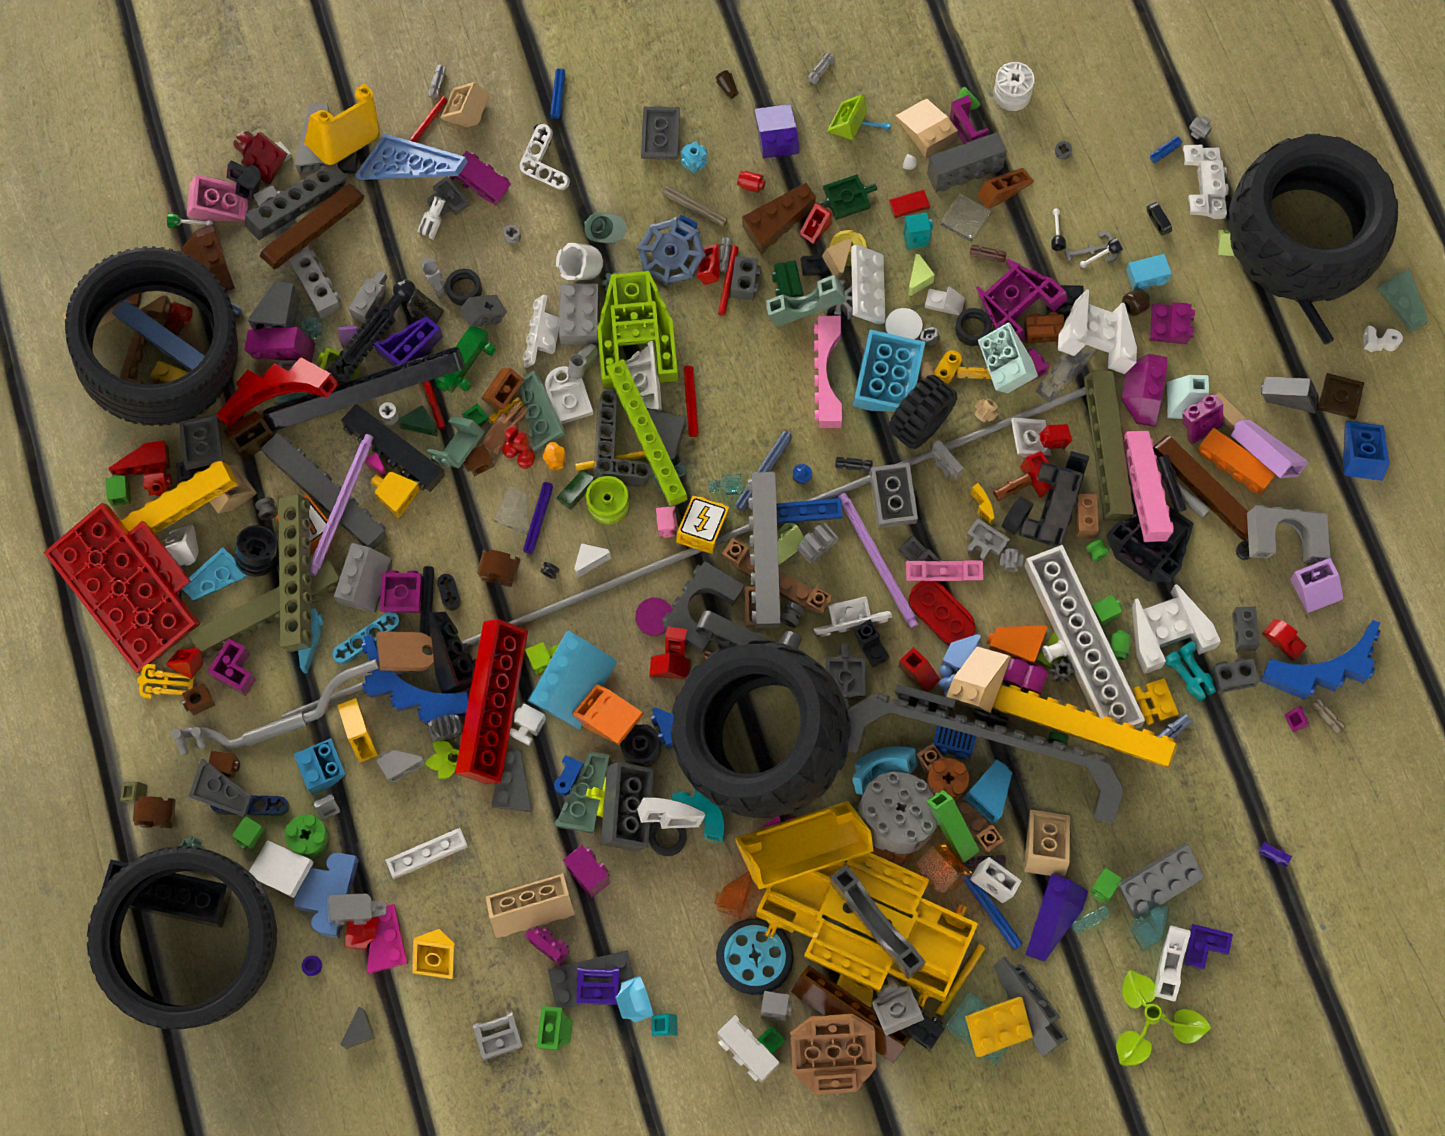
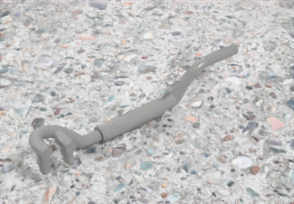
M375 659L336 675L327 684L315 710L307 713L300 712L250 730L236 739L231 740L223 734L205 727L174 729L171 732V736L174 738L182 756L188 754L185 738L189 737L195 738L200 749L206 747L204 738L214 740L227 749H237L245 745L250 747L308 725V722L319 719L326 712L330 698L339 685L351 678L379 669V663Z

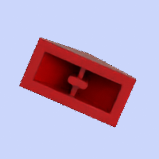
M815 203L799 234L812 244H815L830 227L832 213L820 204Z
M199 648L177 650L166 665L192 679L203 666L201 650Z
M672 653L652 656L649 677L686 679L689 675L690 660Z

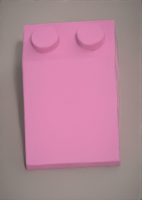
M195 175L189 187L187 217L204 221L210 219L212 221L245 222L249 200L235 194L236 184Z

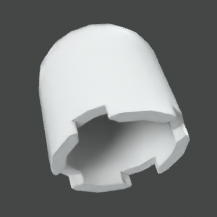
M567 243L563 249L558 251L556 266L559 267L561 276L567 280H592L601 273L603 259L599 250L591 245Z

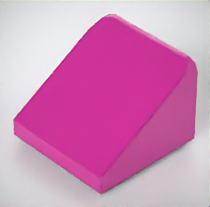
M375 453L366 457V466L385 477L387 473L378 454Z

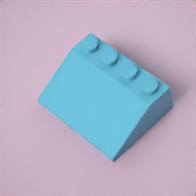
M869 330L852 407L870 411L895 412L902 400L917 384L925 342Z
M567 631L529 697L528 702L580 730L582 724L572 715L596 684L604 687L617 660L588 641Z

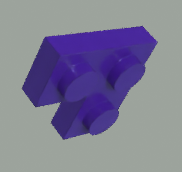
M1195 924L1191 925V934L1183 965L1204 970L1208 950L1225 955L1229 954L1232 933Z

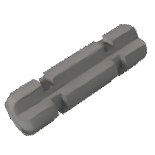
M826 53L823 60L813 70L814 72L809 75L808 81L814 85L817 84L820 80L819 78L829 68V65L834 62V56Z
M438 65L435 69L430 86L431 89H429L428 96L432 99L439 97V89L441 90L447 70L445 66Z
M723 237L721 241L720 272L726 273L732 244L731 238Z

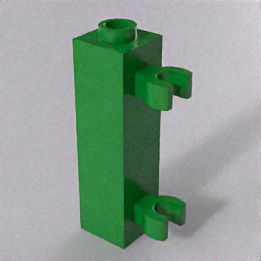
M469 326L455 346L461 352L465 367L459 371L435 378L436 386L444 392L447 390L453 393L457 386L465 392L470 389V381L463 378L481 351H484L491 357L496 351L494 349L495 346L488 342L489 337L486 331L477 326Z

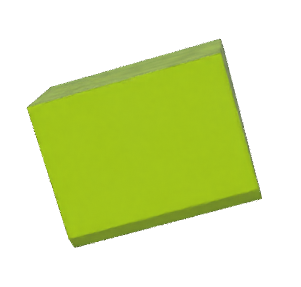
M861 94L843 101L827 131L831 134L853 140L868 112L865 96Z

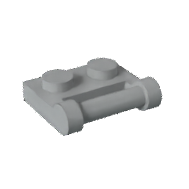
M513 1012L483 1024L477 1023L473 1025L483 1060L523 1048ZM506 1024L510 1025V1029L486 1037L482 1035V1032Z

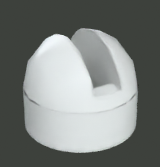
M906 154L903 168L912 170L917 165V159L912 155Z

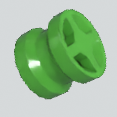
M1098 539L1085 548L1092 555L1091 559L1093 562L1100 561L1110 554L1109 549L1104 546L1103 539Z

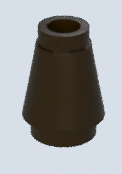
M728 70L720 72L715 77L716 83L729 99L739 94L732 73H729Z

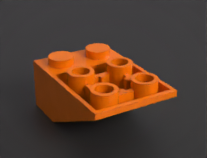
M596 684L572 715L586 729L619 745L634 725L638 723L639 719L643 716V712L609 689Z

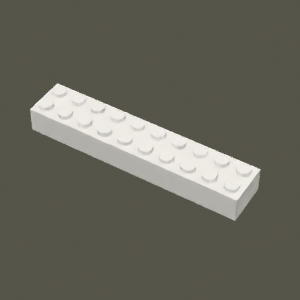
M1063 545L1027 558L1024 567L1058 640H1062L1065 643L1068 652L1067 660L1069 663L1071 662L1070 666L1075 671L1074 675L1091 711L1097 713L1096 717L1102 719L1105 716L1116 720L1115 723L1123 725L1125 722L1134 725L1135 729L1142 727L1145 719Z

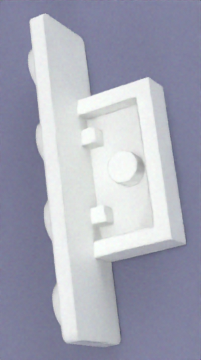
M544 294L533 303L534 314L530 320L531 330L526 340L528 346L523 356L525 368H529L535 363L537 349L549 354L555 352L560 318L545 312L547 295Z
M865 596L828 605L832 624L817 627L813 630L816 635L825 637L831 635L833 631L838 630L840 633L849 631L850 627L858 626L869 619L872 622L876 621L878 624L887 622L888 618H892V613L885 611L871 615L868 600Z

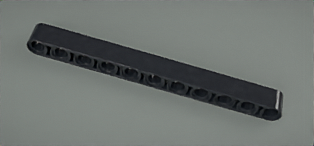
M452 347L339 384L328 398L317 394H309L269 407L263 411V416L270 430L276 431L459 371L465 367V363L459 348Z

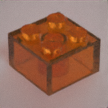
M946 844L932 846L916 862L920 873L925 877H929L933 882V887L942 893L957 890L973 874Z

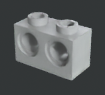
M764 991L761 1018L786 1022V1016H791L792 1001H789V995Z

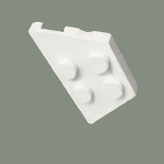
M652 340L647 343L648 346L641 352L637 351L625 363L646 408L662 411L656 343Z

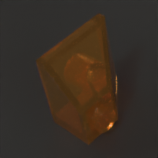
M749 871L725 886L722 893H717L714 902L717 905V911L741 918L753 881Z

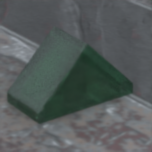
M423 405L400 417L398 420L401 429L438 436L437 428Z

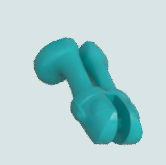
M1192 641L1183 646L1178 652L1175 651L1165 657V665L1173 667L1181 675L1187 684L1185 688L1188 693L1200 702L1206 698L1204 691L1208 695H1212L1216 692L1210 674H1205L1196 663L1193 656L1196 645ZM1181 658L1185 661V663H1186V664L1188 665V667L1191 669L1192 673H1193L1194 676H1195L1194 678L1190 675V673L1186 670V668H1185L1184 665L1182 664Z

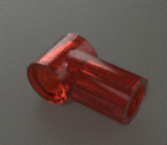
M174 301L169 307L168 318L163 327L179 336L184 324L190 321L193 308Z

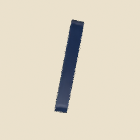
M250 795L252 800L247 815L282 816L289 811V803L281 796ZM262 800L265 802V807L260 811L255 810V803ZM269 801H271L272 805H278L281 801L284 807H281L278 811L276 807L269 806ZM210 805L216 814L237 815Z

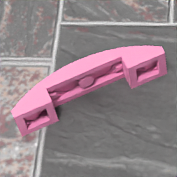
M906 561V581L983 580V561Z

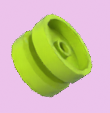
M603 476L592 481L587 488L586 500L588 510L594 520L601 524L610 525L624 519L629 511L630 503L627 487L621 480L612 476Z

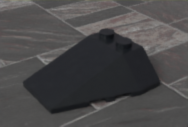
M1170 506L1169 518L1170 522L1173 523L1174 529L1167 541L1144 542L1138 514L1130 516L1125 521L1117 522L1106 535L1115 558L1148 582H1171L1182 567L1183 557L1186 553L1187 543L1189 542L1194 523L1180 513L1175 514L1174 509Z

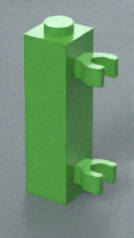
M944 790L939 793L936 792L935 796L931 799L927 798L926 801L954 855L964 863L980 852L954 799Z

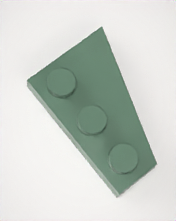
M1410 268L1378 287L1377 290L1411 333L1427 324L1428 319Z

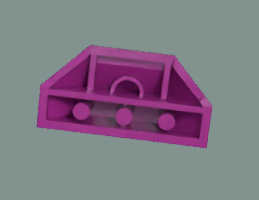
M1148 353L1137 359L1136 364L1126 372L1121 400L1136 424L1156 426L1167 371V357Z

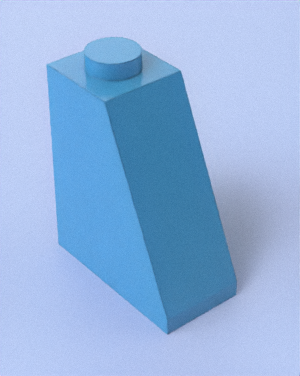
M996 759L963 797L968 804L993 825L1003 814L1012 772L1006 764Z

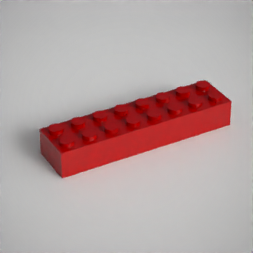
M500 619L483 622L455 774L483 784L501 783L528 630Z

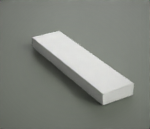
M458 828L385 861L392 878L396 879L463 850L468 845L461 828Z

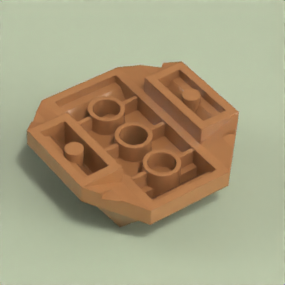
M854 1014L809 1017L790 1032L793 1074L806 1084L814 1094L857 1092L863 1085L862 1083L876 1069L874 1026Z

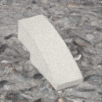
M643 798L637 808L641 823L660 822L662 829L699 827L705 817L704 812L694 807L661 798Z

